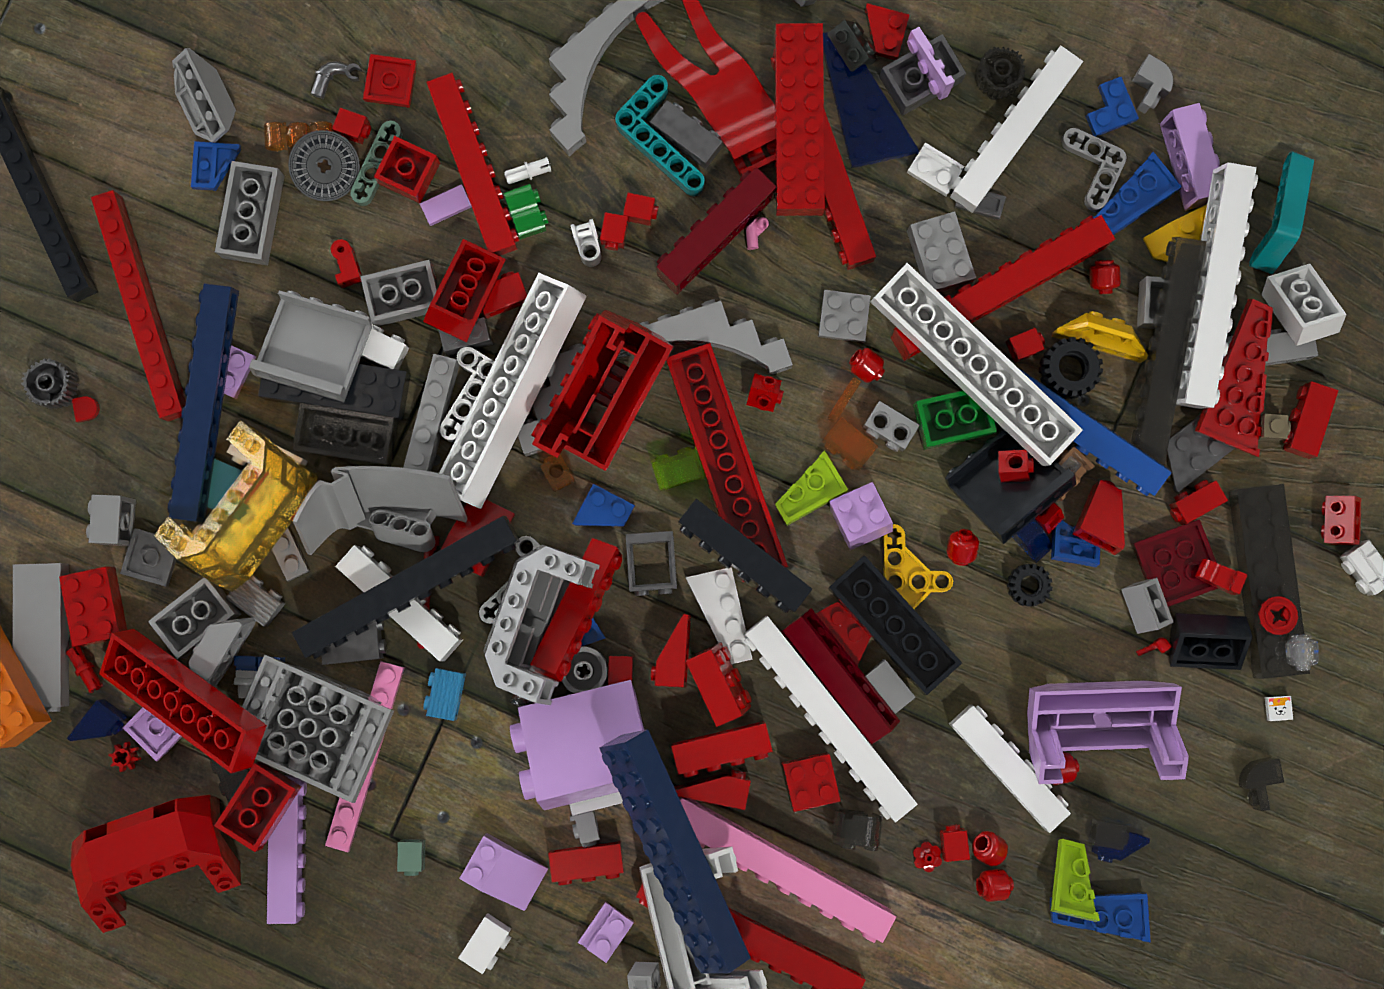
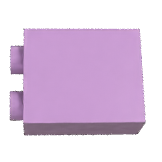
M631 680L551 699V705L534 703L518 707L521 723L510 725V734L515 752L527 751L530 769L519 771L520 784L525 800L536 798L537 803L542 809L548 810L619 792L613 784L608 766L603 762L599 747L620 735L644 730L636 692Z

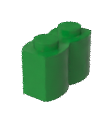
M528 184L504 193L520 240L546 231L545 225L549 224L545 211H540L537 203L541 202L537 189L532 190L531 185Z

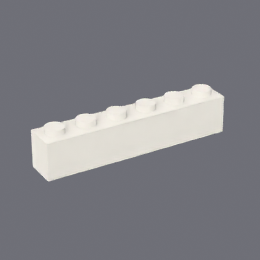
M354 545L335 566L363 592L393 577L390 574L391 568L384 562L380 561L378 563L373 559L374 553L364 545L362 548ZM416 598L410 602L411 607L400 613L397 610L389 613L392 619L439 661H445L463 641L459 636L461 632L452 624L447 626L442 621L443 616L436 609L432 608L430 610L424 605L425 599L419 601Z
M968 705L949 725L1041 827L1051 833L1071 814L1067 810L1068 803L1060 795L1056 797L1050 791L1053 788L1051 784H1038L1032 763L1027 759L1023 761L1018 756L1019 749L1011 741L1007 743L1001 737L1004 733L995 723L993 725L989 724L985 719L988 715L981 707L977 706L975 708L973 705Z

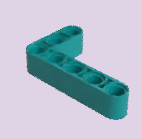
M653 75L617 112L615 117L617 130L685 193L694 197L699 196L704 190L705 180L702 173L645 122L668 95V83L665 77ZM661 85L664 89L661 92H654L652 87ZM644 101L648 106L644 109H639L636 107V104ZM623 118H629L632 120V123L624 126L620 121ZM641 133H646L649 135V138L646 141H640L637 139V136ZM661 148L666 151V154L659 157L654 154V151ZM674 164H680L683 166V169L680 172H674L671 167ZM692 179H697L700 185L692 188L688 185V182Z
M1293 151L1286 157L1282 168L1272 226L1254 250L1249 262L1250 267L1273 274L1298 241L1303 227L1314 159Z

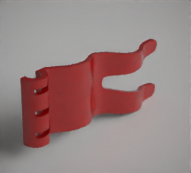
M682 0V3L703 50L719 70L716 75H709L689 62L672 46L648 13H638L635 18L636 24L651 52L663 69L689 93L713 131L720 135L722 143L731 154L739 175L742 177L748 170L752 172L756 167L760 170L776 162L775 104L748 63L717 34L699 0ZM763 145L766 146L767 151L770 155L767 158L765 157L761 146ZM745 154L751 164L749 167L745 165L742 158Z

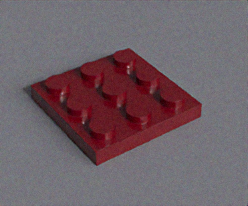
M1200 519L1132 543L1145 580L1158 578L1168 607L1218 589L1195 577L1202 559L1216 562Z

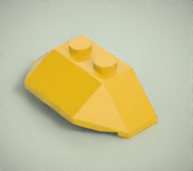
M1207 204L1166 224L1143 238L1153 259L1184 267L1197 263Z
M1094 311L1085 313L1057 328L1051 336L1061 340L1064 338L1067 340L1070 337H1076V340L1082 338L1085 339L1086 344L1092 343L1094 345L1092 349H1098V351L1138 363L1144 362L1148 357L1132 326L1125 324L1126 321L1122 319L1112 318L1110 320L1103 318V314Z

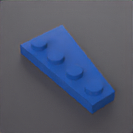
M1152 152L1142 166L1134 172V175L1094 218L1102 215L1112 234L1115 235L1180 191L1182 186L1157 155Z

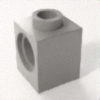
M635 962L627 975L629 989H659L661 985L658 962Z

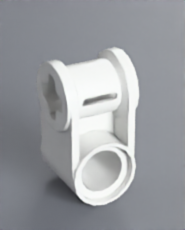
M593 219L581 225H570L583 264L588 267L598 265L601 261V251ZM588 250H595L597 252L592 258L584 256Z

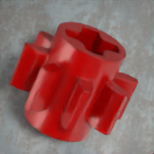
M125 742L123 747L120 744L114 745L116 751L108 754L109 757H112L113 761L110 766H119V772H124L127 767L130 770L135 769L134 763L137 760H141V757L137 754L139 747H130V742ZM124 753H127L128 755L125 758L126 761H123L122 759L124 757Z

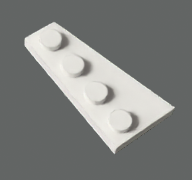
M732 567L686 577L718 643L721 642L723 647L726 646L731 654V664L753 660L751 650L744 641L747 638L744 634L746 628Z

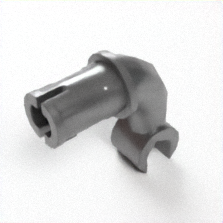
M337 61L326 63L315 72L317 76L311 95L324 99L329 82L333 80V76L336 74L347 75L349 80L353 82L359 81V78L352 76L351 73L353 70L362 72L361 68L354 63L349 65Z

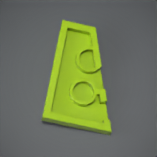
M825 450L775 504L786 526L826 505L830 500L848 492V488Z
M1066 839L1058 840L1051 912L1098 922L1100 919L1098 912L1095 910L1093 900L1095 899L1094 890H1091L1089 880L1090 869L1085 844Z

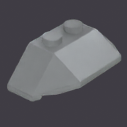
M185 48L172 60L173 68H175V94L194 134L210 142H216L229 131L236 109L217 69L190 48Z
M251 617L210 624L204 630V637L201 642L193 649V655L189 660L190 670L216 688L257 620Z

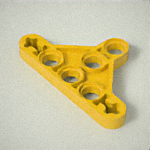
M893 524L896 533H900V537L896 538V545L901 544V549H887V544L892 545V538L888 537V534L883 536V576L887 580L893 575L901 579V586L896 590L915 609L930 593L950 590L953 586V578L946 571H930L905 547L904 529L899 525ZM891 552H897L901 556V561L898 565H891L888 562V555ZM916 575L922 576L925 580V584L921 589H917L912 585V579ZM939 575H944L948 579V585L943 589L937 587L935 583Z

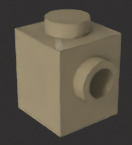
M1261 415L1260 427H1262V433L1258 441L1278 442L1287 439L1291 431L1288 415Z

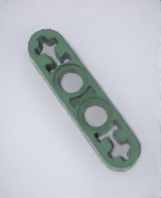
M386 121L380 127L352 186L351 197L360 206L370 204L379 187L375 179H367L365 174L370 168L378 169L382 159L375 156L376 150L381 147L386 149L389 147L385 143L388 139L386 131L394 128L397 133L395 136L402 139V130L395 121ZM394 135L390 136L389 143H391ZM362 181H364L368 184L365 189L367 197H362L359 200L357 192H362L364 190L365 185L361 183Z

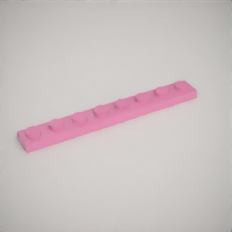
M380 661L370 695L382 702L381 705L392 709L405 667ZM383 739L356 802L351 803L339 797L325 846L345 852L350 851Z

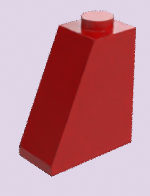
M1099 480L1094 484L1073 531V535L1113 555L1122 551L1125 547L1122 490L1107 480Z

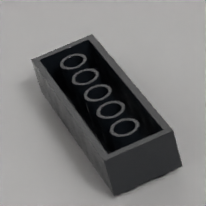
M358 364L344 402L261 378L258 396L268 401L403 421L411 375L406 371Z
M695 499L678 521V525L681 526L679 529L681 533L689 539L693 536L700 541L698 546L708 554L713 551L720 556L718 561L728 569L732 566L738 570L737 576L747 584L750 581L758 586L756 591L766 599L769 596L777 601L774 605L784 613L789 611L795 612L812 591L809 585L698 499Z
M865 555L828 588L923 695H928L962 664L960 659Z

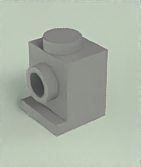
M595 810L574 816L571 814L570 821L576 822V824L572 825L575 839L580 838V843L583 847L597 844L596 840H599L601 835Z

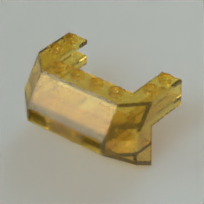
M241 420L226 440L249 459L250 462L242 470L241 474L227 490L196 534L184 524L179 526L168 516L154 535L177 560L210 582L231 592L250 579L292 523L300 505L318 479L315 471L282 452L260 431Z

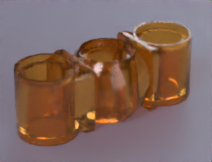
M326 121L310 122V126L304 122H293L288 126L286 122L264 124L265 149L281 151L288 150V146L292 149L301 137L310 132L318 130L333 132V124Z

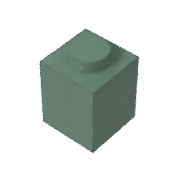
M425 839L400 840L398 842L397 872H404L405 876L419 875V872L425 869Z

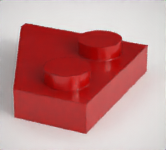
M867 3L865 11L868 16L873 46L876 50L875 55L897 60L910 14Z

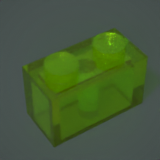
M690 447L677 450L678 454L671 457L668 454L655 457V462H652L651 465L660 492L705 478L697 449L691 450Z

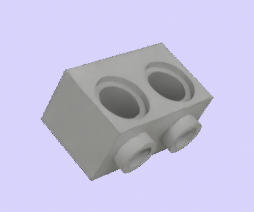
M879 401L862 428L866 429L865 433L875 440L880 438L887 442L885 445L895 452H898V450L903 452L920 425ZM879 416L885 420L884 428H878L874 425L875 417ZM895 429H902L905 432L904 440H897L895 438Z

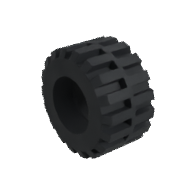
M1070 337L1067 340L1066 338L1060 340L1046 350L1044 357L1040 360L1041 367L1039 368V373H1042L1041 383L1045 382L1046 387L1064 399H1075L1083 396L1095 388V385L1101 379L1099 376L1103 374V368H1100L1103 360L1097 357L1100 352L1098 349L1094 351L1092 349L1094 345L1092 343L1086 344L1085 339L1082 338L1076 340V337ZM1070 356L1079 361L1082 367V376L1078 381H1070L1063 377L1059 370V362L1062 357Z

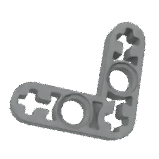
M1071 128L1062 136L1061 144L1063 148L1100 165L1084 200L1086 208L1096 212L1106 205L1126 162V153L1121 148L1082 130ZM1072 135L1076 136L1075 140L1077 141L1073 145L1069 143V138ZM1084 140H1086L1087 142L1084 144V146H1083V148H1082V150H1081V149H1080V146H1081L1082 144H1080V143H1082ZM1096 144L1100 149L1099 154H1090L1088 152V145ZM1105 149L1108 150V152L1105 154L1107 156L1101 159L1100 157L1104 154ZM1114 154L1118 156V161L1115 164L1112 163L1111 158ZM1101 174H1108L1111 177L1110 185H1103L1100 182L1099 177ZM1098 190L1103 191L1098 199L1100 202L1094 205L1092 198L1098 193Z

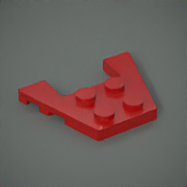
M839 602L817 612L816 614L858 666L871 636ZM781 631L782 635H783V636L786 638V640L788 641V639H787L786 635L784 634V632Z

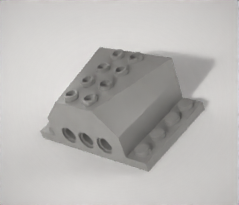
M264 655L242 705L245 710L267 725L255 759L351 803H355L394 713V710L381 705L382 702L365 692L323 674L300 666L287 664L269 655Z

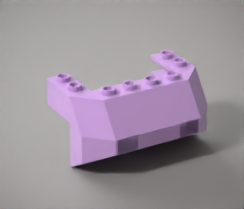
M1115 681L1057 683L1030 688L1027 710L1029 753L1038 784L1063 783L1060 770L1065 768L1066 762L1063 751L1149 748L1161 780L1185 779L1189 756L1176 726L1182 687L1174 683Z

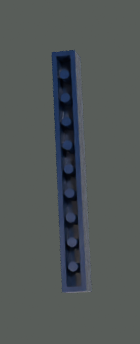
M204 284L203 290L199 294L200 312L196 316L197 332L192 341L193 359L189 362L190 379L185 387V395L187 396L186 406L182 409L183 426L178 434L180 446L179 452L175 456V476L171 481L173 493L172 499L168 503L169 518L203 523H205L239 297V291L228 286Z

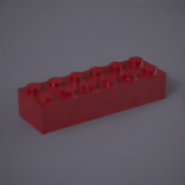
M757 167L752 172L748 170L740 178L741 183L736 188L733 186L729 188L723 195L725 199L719 205L717 203L713 204L706 212L708 216L703 221L697 220L691 226V232L686 237L681 236L674 243L673 246L675 248L669 254L665 252L657 260V276L676 295L774 200L777 186Z

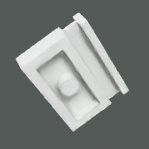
M925 143L907 173L942 195L947 196L951 186L965 166Z

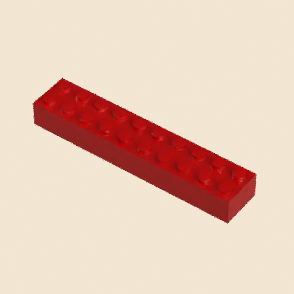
M1091 215L1082 220L1075 229L1069 227L1061 232L1060 236L1054 239L1055 241L1052 238L1044 241L1039 245L1040 247L1034 250L1035 252H1032L1030 249L1021 254L1019 259L1014 261V264L1009 261L1000 266L994 275L989 272L980 277L974 286L967 284L960 288L953 298L950 295L944 298L972 324L1101 252L1115 240V237L1102 215L1096 218ZM897 327L893 329L894 333L890 338L904 361L922 352Z
M711 343L668 357L666 364L718 515L787 568L788 565Z

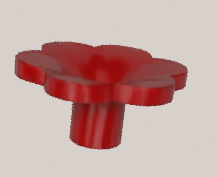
M923 842L920 847H916L913 850L915 866L923 868L926 872H932L935 867L942 864L940 857L941 849L936 845L932 846L930 842Z

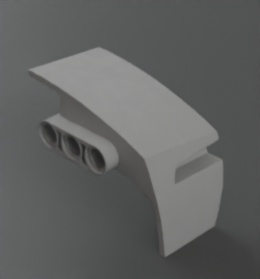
M346 466L335 467L331 470L334 482L328 483L319 480L313 486L300 505L293 523L308 555H312L336 530L341 528L351 530L357 526L372 530L378 540L419 552H428L436 544L430 526L436 516L466 522L468 518L451 476L399 467Z

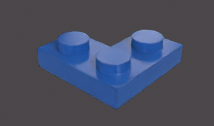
M1122 77L1098 86L1106 107L1088 113L1085 116L1095 137L1139 119Z

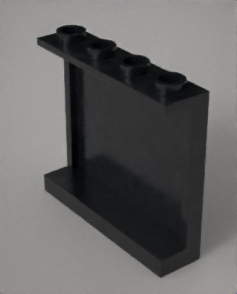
M1002 428L1001 432L997 436L989 438L981 449L969 454L965 462L958 467L952 468L945 479L951 491L1005 544L1077 485L1075 474L1069 468L1065 470L1056 461L1051 465L1042 466L1029 452V458L1034 460V472H1030V481L1001 482L998 451L1025 450ZM1014 464L1012 468H1019L1022 464Z

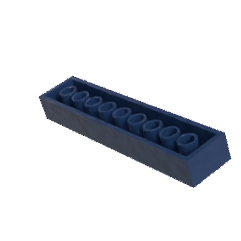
M647 729L620 735L599 747L602 759L608 766L613 784L618 789L623 800V806L631 817L633 828L640 837L644 853L649 857L654 875L663 888L664 897L672 908L674 919L681 928L685 944L690 948L694 957V964L700 973H731L751 957L650 732Z

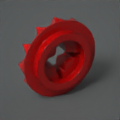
M1276 596L1268 598V600L1261 604V609L1258 613L1260 617L1259 624L1266 629V632L1275 635L1289 633L1298 621V612L1295 605L1285 597ZM1282 609L1280 616L1285 621L1276 620L1273 622L1275 616L1271 611L1276 612Z

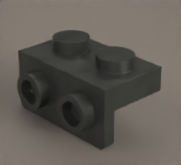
M844 20L828 32L827 35L850 71L854 72L863 64L872 65L878 60L875 56L876 50L869 41L866 42L862 36L864 31L857 22Z

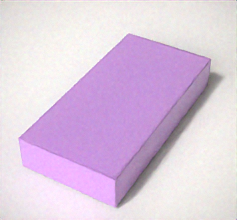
M462 184L420 203L430 226L472 207Z

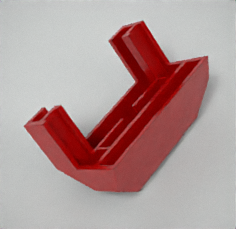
M604 310L601 314L597 313L593 317L587 328L590 331H588L582 342L585 348L582 354L576 353L571 363L574 366L571 375L565 374L560 386L564 387L560 395L555 394L549 404L553 409L546 420L541 418L531 435L535 437L532 445L556 458L565 449L604 471L609 467L673 348L661 335L637 322L608 310ZM622 349L635 356L630 367L616 361ZM594 401L607 408L598 426L585 420Z
M213 795L177 798L85 830L72 842L71 869L80 905L103 933L126 925V920L119 912L126 910L127 902L119 892L196 865H199L218 893L241 885L240 862L222 837L221 830L214 826L220 817V798Z

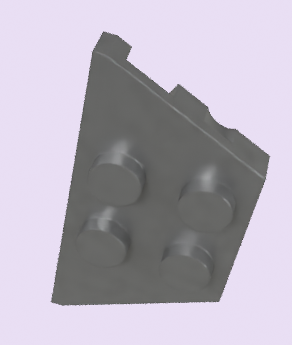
M1201 415L1163 443L1165 453L1168 456V467L1172 472L1173 490L1175 493L1181 491L1235 449L1196 432L1195 428Z

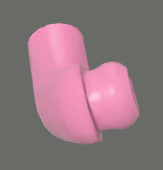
M757 217L746 227L748 250L759 248L758 236L769 226V221L766 217Z

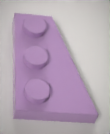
M920 27L910 32L907 44L911 53H915L919 60L918 66L921 73L927 75L930 81L928 85L932 94H936L938 99L941 100L949 95L955 81L951 75L946 77L945 65L941 59H934L933 47Z

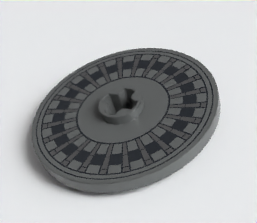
M328 130L313 131L301 137L293 146L288 161L289 173L295 186L307 197L318 201H332L345 196L351 191L360 171L359 158L352 144L342 135ZM323 159L328 160V165H331V168L326 169L325 172H321V167L317 166L318 162H323Z

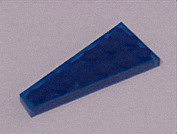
M828 32L823 33V52L851 168L918 154V147L867 66L863 64L854 72L850 71L828 37Z

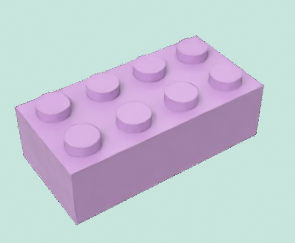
M1200 103L1173 109L1160 123L1175 179L1182 186L1179 193L1185 211L1207 204L1213 170L1220 166L1219 157L1217 154H1214L1212 147L1213 136L1207 130V116L1205 111L1201 109Z

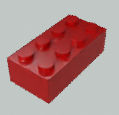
M463 239L429 305L423 322L467 342L506 259Z
M764 721L675 742L671 745L678 775L683 774L684 778L697 775L698 770L707 768L708 772L719 770L722 768L721 764L729 762L731 766L745 763V758L753 757L754 760L769 757L768 753L773 752Z

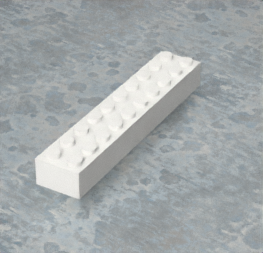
M1226 163L1213 170L1172 404L1202 409L1214 408L1215 404L1219 401L1220 390L1217 389L1219 380L1224 375L1222 361L1223 356H1226L1228 351L1227 333L1231 331L1233 324L1230 316L1231 310L1235 307L1237 295L1234 293L1235 287L1239 284L1241 278L1239 264L1245 255L1243 242L1244 237L1248 235L1250 227L1247 219L1248 213H1251L1254 205V200L1251 196L1258 182V175L1255 174L1257 167Z
M908 263L870 301L1042 466L1051 465L1083 431Z
M538 273L439 472L440 474L451 476L460 500L480 509L482 508L587 297L568 284Z

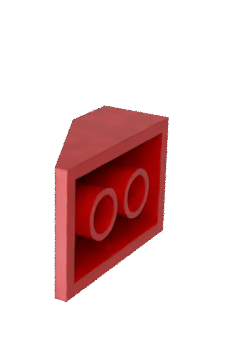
M485 500L481 509L467 503L464 507L468 518L467 521L457 520L441 550L502 516H507L511 524L515 513L488 500ZM481 563L474 566L473 573L484 577L491 563L482 566Z
M683 614L659 655L656 666L651 668V681H655V686L687 688L688 665L686 660L689 659L691 616Z
M732 769L731 773L725 772L675 786L678 797L745 810L751 780L749 777H746V772Z

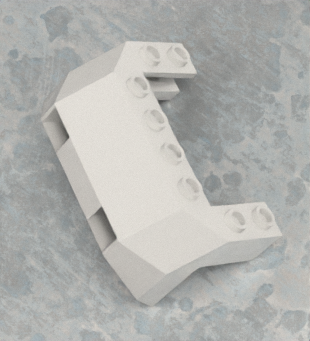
M733 847L702 849L715 879L723 877L722 873L738 871ZM652 864L639 867L668 989H767V981L763 970L735 969L731 973H700L694 964V957L690 948L685 944L681 928L674 919L672 908L664 897L663 888L654 875Z

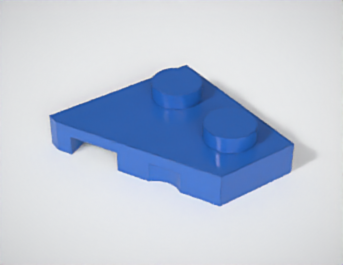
M194 141L191 188L216 191L229 171L231 162L235 161L240 153L241 146L239 144Z
M593 484L572 524L575 526L624 527L635 505Z
M1062 520L1052 530L1051 559L1091 567L1100 565V548L1073 535L1076 526L1072 527Z

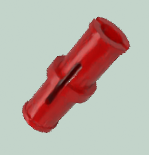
M72 647L67 650L66 655L76 669L75 674L81 677L88 692L93 693L94 689L97 691L102 688L103 683H101L93 670V663L87 660L81 647H75V649Z

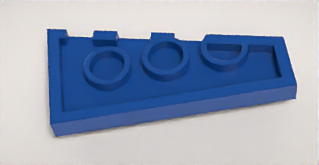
M1145 892L1095 895L1093 900L1095 910L1099 914L1100 921L1098 922L1051 912L1052 897H1050L1051 922L1151 943L1148 896Z

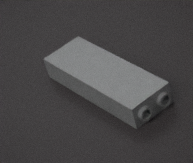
M69 564L13 565V650L46 711H61V707L69 706V657L66 655V651L69 650V627L59 576L69 574Z

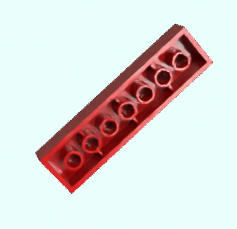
M823 23L776 24L775 27L776 216H823L825 210Z
M129 629L112 633L99 675L231 774L253 767L267 727L265 723L137 630Z

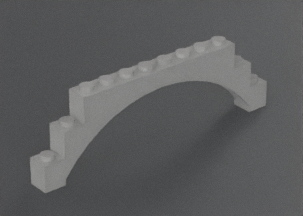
M618 0L614 4L610 3L603 9V13L599 17L590 19L580 33L575 32L567 41L568 43L562 48L557 47L550 54L549 63L551 68L564 81L563 83L558 82L550 90L551 102L564 116L563 119L560 117L552 123L550 134L569 157L587 142L582 125L584 103L589 83L604 52L616 36L636 18L638 13L645 12L665 0Z
M715 299L702 303V307L693 309V307L680 310V314L672 317L671 314L663 315L657 318V322L651 324L648 321L639 323L661 335L671 345H705L711 343L712 347L736 353L765 368L769 376L789 370L793 365L784 338L780 340L777 337L764 341L765 345L761 346L753 320L747 321L746 318L733 322V326L730 327L722 302H715ZM582 343L570 346L569 351L563 353L559 351L548 373L551 386L542 385L533 403L537 420L533 421V418L524 421L518 438L526 457L543 451L532 445L535 437L531 436L532 432L541 418L546 420L553 409L549 404L555 394L560 395L564 387L560 386L566 373L571 375L574 369L571 363L576 353L582 354L585 345L583 346ZM622 349L616 361L631 353Z

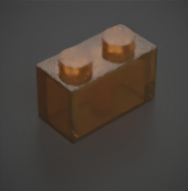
M843 417L839 419L822 440L825 443L824 448L833 455L836 453L843 458V464L851 470L854 468L859 470L878 448L875 443Z

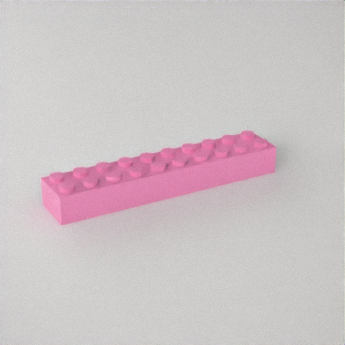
M679 798L701 848H704L705 845L710 848L733 847L737 868L745 872L748 869L754 871L757 879L767 884L769 880L777 886L776 889L786 895H790V893L797 895L798 901L808 907H811L812 904L817 906L820 910L819 912L829 919H832L833 916L837 917L842 926L851 931H854L855 928L860 930L859 932L867 940L873 943L876 940L884 942L896 919V915L890 908L695 800Z

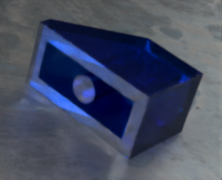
M1035 519L1012 537L1035 563L1052 549V543Z
M96 700L67 739L69 741L116 735L124 727L123 721L127 716L107 700Z
M1098 824L1092 852L1098 855L1099 860L1112 863L1113 859L1121 861L1149 844L1151 838Z

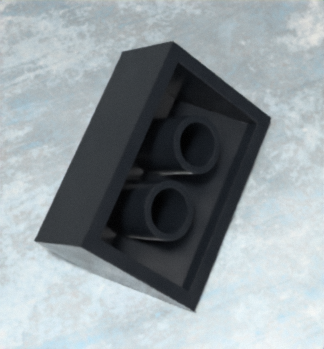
M1175 613L1170 629V667L1241 670L1253 637L1247 616Z

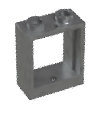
M673 531L626 534L629 591L635 592V596L649 595V590H658V594H671L672 589H677ZM668 542L671 583L636 585L633 545Z

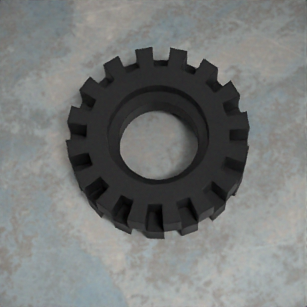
M1037 564L1018 566L1007 579L1009 580L1007 584L1009 596L1013 597L1012 600L1014 602H1018L1019 605L1026 607L1044 603L1045 599L1049 598V593L1053 588L1051 587V583H1053L1052 578L1050 579L1048 576L1050 575L1049 572L1045 571L1042 566H1037ZM1026 576H1032L1038 582V589L1034 594H1026L1021 588V582Z

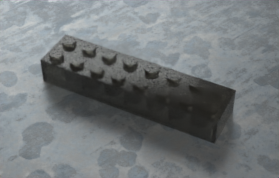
M1284 484L1228 491L1238 569L1240 572L1247 574L1241 592L1244 614L1247 616L1253 636L1249 646L1253 678L1266 679L1310 674L1307 653L1301 652V649L1307 650ZM1276 596L1285 597L1295 605L1298 612V621L1289 633L1275 635L1266 632V629L1259 624L1260 617L1258 613L1261 609V604L1268 600V598ZM1282 609L1276 612L1271 611L1275 616L1273 622L1276 620L1285 621L1280 616Z

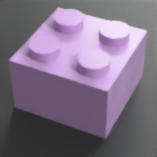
M873 482L829 501L830 511L849 550L893 532V522Z

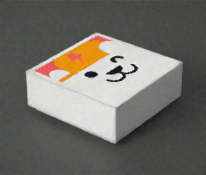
M1291 696L1265 697L1267 721L1293 720Z

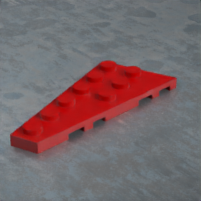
M1248 299L1228 347L1227 354L1222 362L1224 375L1219 380L1217 389L1220 390L1219 401L1215 404L1214 408L1203 409L1195 431L1252 456L1259 457L1258 440L1262 433L1260 418L1261 413L1264 411L1267 378L1265 364L1269 357L1267 342L1271 335L1273 308L1257 300Z

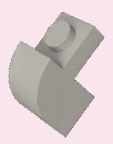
M1150 54L1142 62L1132 80L1148 90L1137 110L1145 114L1149 108L1154 109L1160 98L1164 99L1170 93L1173 86V76L1169 67Z

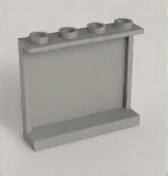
M279 290L278 295L281 300L258 359H252L249 369L254 376L344 402L373 326L370 317L362 311L356 310L351 312L338 304H332L331 306L324 304L323 301L314 297L307 299L294 291L283 292Z

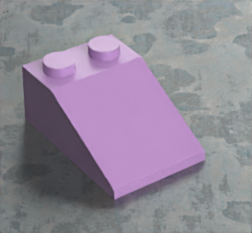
M486 833L459 879L488 895L525 911L545 876L548 867Z

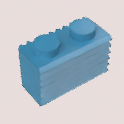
M436 668L435 673H430L428 686L432 687L430 696L425 697L423 709L427 710L426 716L451 721L457 720L466 673Z

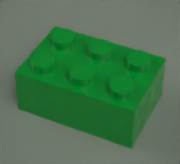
M964 391L919 400L913 404L917 424L920 425L918 429L923 450L984 437L997 432L994 419Z

